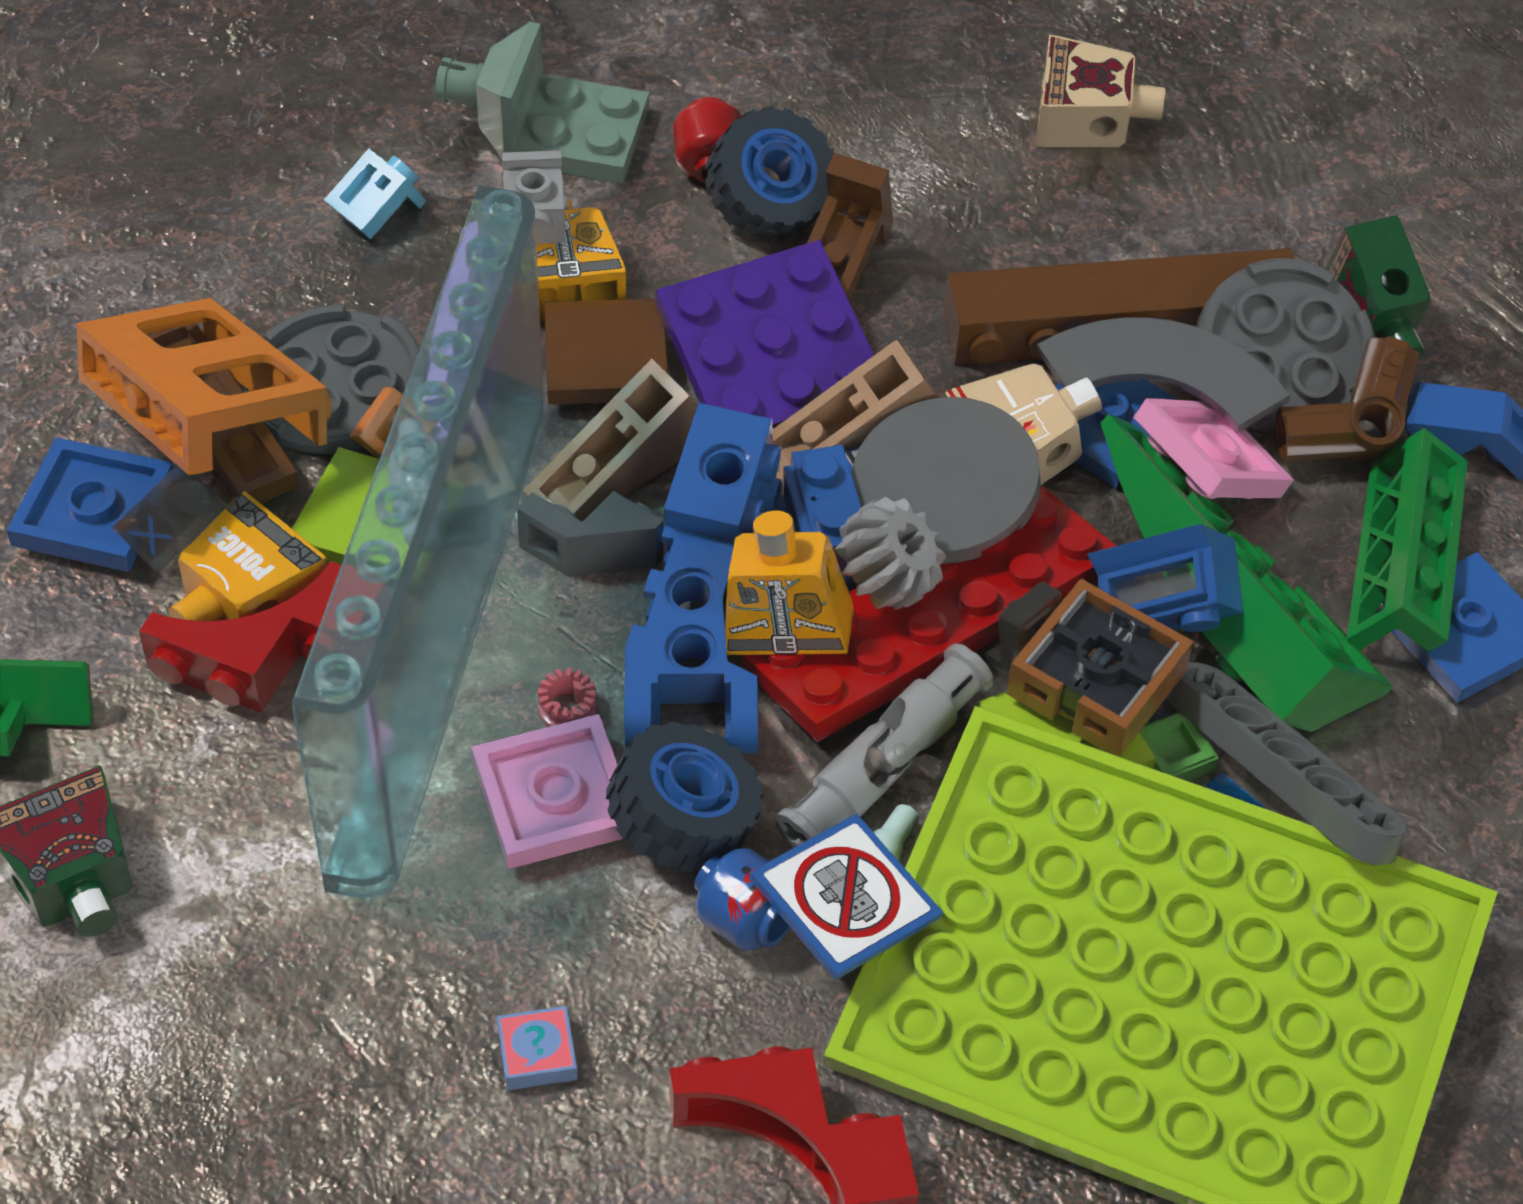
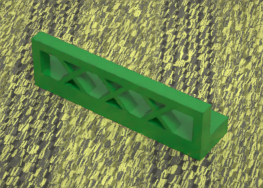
M1425 428L1371 462L1346 638L1348 642L1359 650L1395 629L1400 630L1428 652L1448 642L1468 461ZM1399 470V472L1391 482L1392 474ZM1386 598L1385 608L1382 611L1375 614L1379 606Z

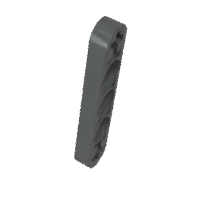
M1188 662L1185 674L1168 694L1169 703L1179 713L1345 853L1362 862L1375 865H1387L1395 861L1407 830L1406 822L1398 813L1227 674L1206 664Z

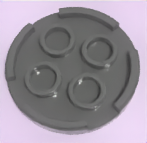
M1289 258L1257 261L1227 278L1218 286L1206 302L1196 326L1223 337L1260 361L1290 394L1289 403L1282 407L1350 403L1366 342L1370 338H1374L1366 310L1362 311L1351 294L1333 279L1334 274L1315 264ZM1278 409L1249 427L1260 432L1274 434L1276 412Z
M345 305L323 306L293 315L274 326L263 336L271 345L325 385L331 399L332 413L327 420L326 445H316L283 417L263 421L275 440L288 448L323 455L335 454L338 447L351 451L364 449L349 435L384 387L395 388L416 407H419L426 386V374L420 346L413 334L401 322L388 314L379 317L369 313L346 311ZM244 387V392H250Z
M961 397L924 400L891 414L880 422L865 438L855 457L852 469V478L861 508L873 500H880L884 497L889 498L893 502L905 498L910 503L914 514L926 513V525L930 531L940 533L935 540L936 546L947 557L941 564L959 563L982 557L981 551L1002 541L1014 530L1022 529L1034 512L1041 485L1037 451L1024 427L1010 414L994 405Z

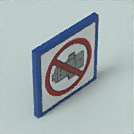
M857 813L756 868L749 875L752 883L834 980L929 926L943 915V911Z

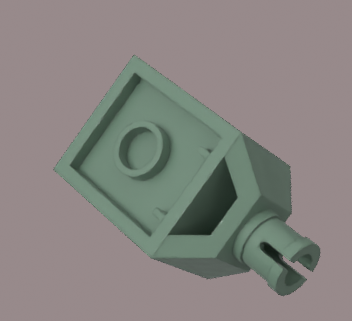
M535 22L527 23L492 46L484 64L460 62L447 57L442 59V66L439 65L436 77V100L443 103L453 102L471 105L473 108H477L479 127L501 159L503 152L561 150L562 173L624 184L650 108L649 92L543 74L541 23Z

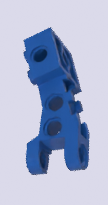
M698 403L664 506L665 527L661 536L662 543L667 545L664 571L650 570L644 588V597L651 598L646 614L647 623L645 627L632 625L625 646V750L636 734H643L647 727L654 724L660 726L661 704L725 703V741L733 747L736 746L743 753H758L757 676L727 661L725 621L728 573L735 537L742 533H754V520L762 513L776 511L779 502L782 480L776 478L780 464L782 448L773 444L772 419ZM688 601H699L705 604L695 610H686L679 607ZM691 657L700 658L705 661L701 666L694 668L683 667L678 664L682 660Z

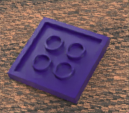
M820 240L656 290V306L699 403L772 419V430L874 356Z

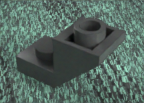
M615 491L583 522L578 520L568 508L559 504L553 505L533 492L517 507L519 547L568 577L657 567L664 559V543H662L661 537L664 530V520L659 518L648 506L642 503H634Z

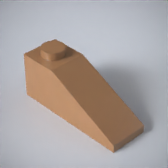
M897 339L772 430L773 444L782 448L776 478L781 479L783 483V467L790 466L791 452L843 445L844 451L862 445L865 438L880 422L896 411L920 401L940 398L924 373Z
M651 359L523 491L528 496L533 492L553 505H562L568 508L578 520L584 521L613 491L625 496L671 468L680 460L698 403Z

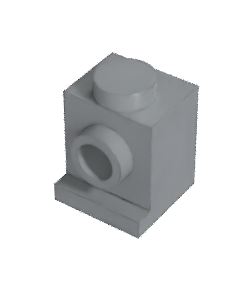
M561 150L503 152L507 245L565 243Z

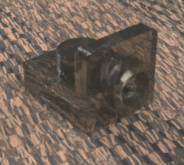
M1041 581L1020 599L1010 602L999 615L998 627L1000 638L975 653L985 663L1009 676L1013 660L1062 602L1061 592Z

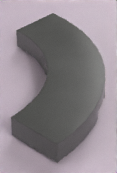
M1128 317L1101 320L1058 333L1037 344L1039 355L1062 388L1085 377L1092 382L1094 387L1117 382L1140 381L1142 378L1173 383L1181 386V390L1198 397L1216 409L1237 433L1286 405L1290 400V394L1280 381L1260 361L1241 347L1219 335L1176 321Z

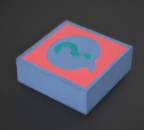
M567 1006L496 1016L507 1091L577 1080V1066Z

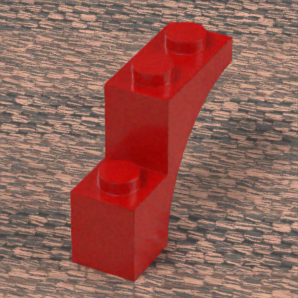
M330 561L323 572L298 594L281 604L253 615L220 621H193L167 617L152 612L139 629L147 668L168 683L179 684L182 682L208 692L213 698L225 705L237 706L239 704L262 713L299 656L306 658L318 668L324 670L336 669L357 677L393 621L389 586L386 581Z
M775 1046L763 1049L754 1056L721 1060L716 1057H700L688 1061L683 1066L669 1068V1106L673 1127H718L745 1133L763 1140L796 1161L820 1187L829 1204H918L919 1192L901 1114L880 1117L874 1113H860L847 1117L840 1124L828 1125L812 1047L792 1050L784 1046Z

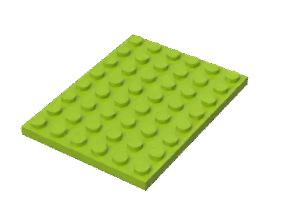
M975 706L905 866L909 874L943 911V915L939 920L863 964L824 1053V1066L1177 1204H1399L1498 891L1399 856L1396 857L1394 862L1387 865L1362 862L1345 853L1312 825Z

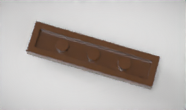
M198 324L146 333V335L164 348H179L209 342ZM228 369L198 375L201 380L219 394L236 395L244 393ZM263 421L212 432L213 466L234 498L246 491L262 504L299 488L296 469Z

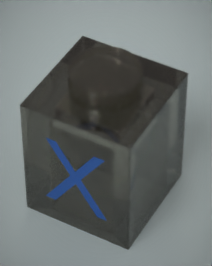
M176 465L112 529L158 573L188 547L227 505L196 474L189 476Z

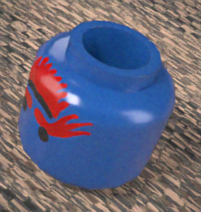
M748 848L734 849L722 858L719 856L712 857L700 869L694 883V888L698 891L695 902L697 918L706 927L742 951L756 950L763 945L767 948L773 947L791 929L749 879L751 871L769 861Z

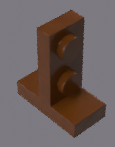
M834 153L826 170L828 196L807 243L817 240L821 241L850 302L875 240L885 243L893 225L889 170Z

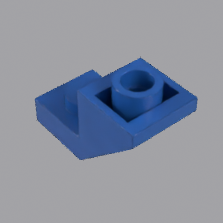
M1418 382L1410 387L1404 428L1409 436L1425 428L1459 455L1482 444L1492 460L1502 463L1519 480L1523 479V409L1507 393Z

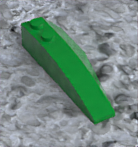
M1110 414L1104 418L1101 426L1120 484L1144 539L1197 524H1202L1235 539L1244 613L1220 618L1219 627L1202 631L1220 652L1215 657V660L1225 673L1239 683H1246L1258 696L1256 699L1289 726L1313 732L1385 696L1390 691L1393 685L1361 650L1346 640V633L1302 586H1297L1293 589L1281 578L1269 572L1277 562L1261 546H1254L1237 532L1226 530L1235 520L1221 506L1214 503L1210 498L1197 493L1195 490H1192L1191 493L1187 491L1190 487L1186 481L1187 473L1172 458L1158 452L1149 443V435L1145 431ZM1194 563L1185 564L1182 569L1177 571L1163 572L1176 594L1196 589Z

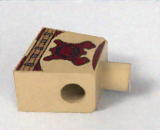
M1049 35L1042 82L1036 147H1120L1125 143L1130 117L1161 121L1165 100V87L1133 84L1135 57L1130 52Z

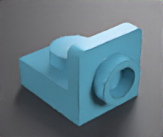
M370 149L363 154L324 199L333 210L370 240L405 199L418 209L427 200L413 186L419 177L406 164L394 155L386 162Z

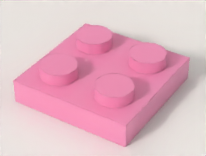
M1146 398L1133 417L1150 434L1148 437L1149 443L1161 454L1172 458L1187 473L1186 481L1190 487L1204 497L1210 499L1217 497L1244 499L1281 498L1294 481L1245 429L1237 433L1231 424L1205 401Z
M599 714L471 747L472 762L508 869L623 839L616 830L617 824L614 819H610L607 810L610 804L609 800L606 799V789L618 764Z

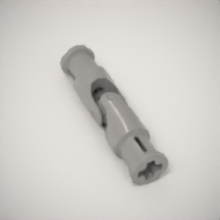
M955 643L950 645L944 651V661L925 680H914L891 703L889 708L880 717L879 722L869 726L813 779L812 784L814 788L792 809L784 808L775 815L776 828L785 841L792 848H795L856 813L861 817L910 767L913 762L912 758L920 750H925L932 744H935L957 722V712L975 694L982 695L992 688L993 674L983 659L962 644ZM864 762L867 765L874 766L882 773L875 780L870 781L865 771Z

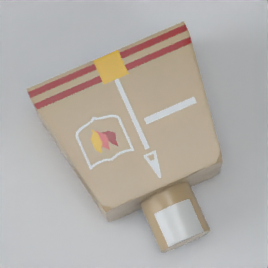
M1037 364L1026 365L955 387L945 392L946 397L970 398L989 403L1014 417L1028 432L1035 445L1039 459L1041 485L1079 459L1082 454L1077 421L1102 410L1098 393L1087 377L1057 390L1043 367Z

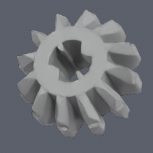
M887 497L873 500L860 508L857 513L850 516L846 523L839 528L842 542L835 550L847 564L842 574L852 576L856 582V595L869 594L876 609L885 606H891L895 610L903 606L909 607L923 599V595L933 590L936 584L943 579L940 565L947 557L936 546L935 542L940 533L930 531L926 525V513L914 514L910 503L905 498L895 502Z

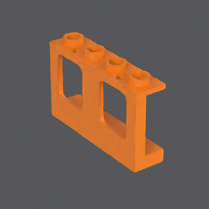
M212 298L76 323L79 380L189 476L213 470L212 432L283 417L316 445L327 444V420L332 413V404L327 387ZM203 322V333L209 342L179 348H164L152 340L146 333ZM228 369L233 378L250 392L236 395L219 394L201 380L198 375Z

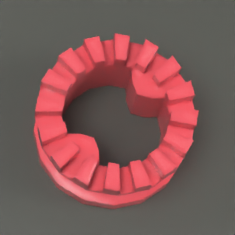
M566 668L565 672H561V669H556L555 674H547L546 679H542L539 683L540 687L537 692L539 701L538 712L541 721L546 727L596 715L594 681L591 682L588 674L583 676L581 670L577 669L576 672H572V668ZM566 694L574 695V701L578 704V708L576 709L575 706H572L571 711H568L567 707H563L562 711L560 703L553 701V699Z

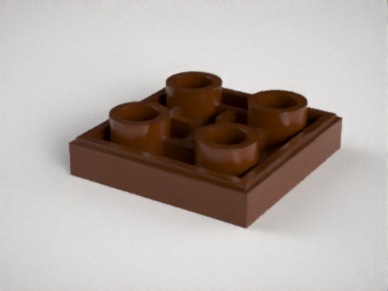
M655 298L544 302L548 405L609 403L651 359L667 373L664 322L656 306Z

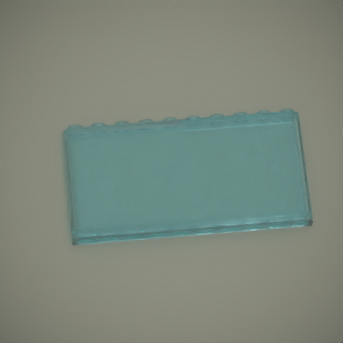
M482 185L478 186L292 701V710L325 892L356 898H373L389 891L396 884L400 876L544 424L535 208L529 198L516 191Z

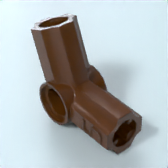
M1390 336L1386 338H1370L1364 348L1350 403L1280 407L1276 412L1274 435L1276 450L1281 456L1282 463L1349 459L1356 464L1368 465L1389 451L1405 428L1404 410L1420 353L1415 351L1409 342ZM1359 421H1369L1379 428L1382 438H1374L1367 435L1361 429Z

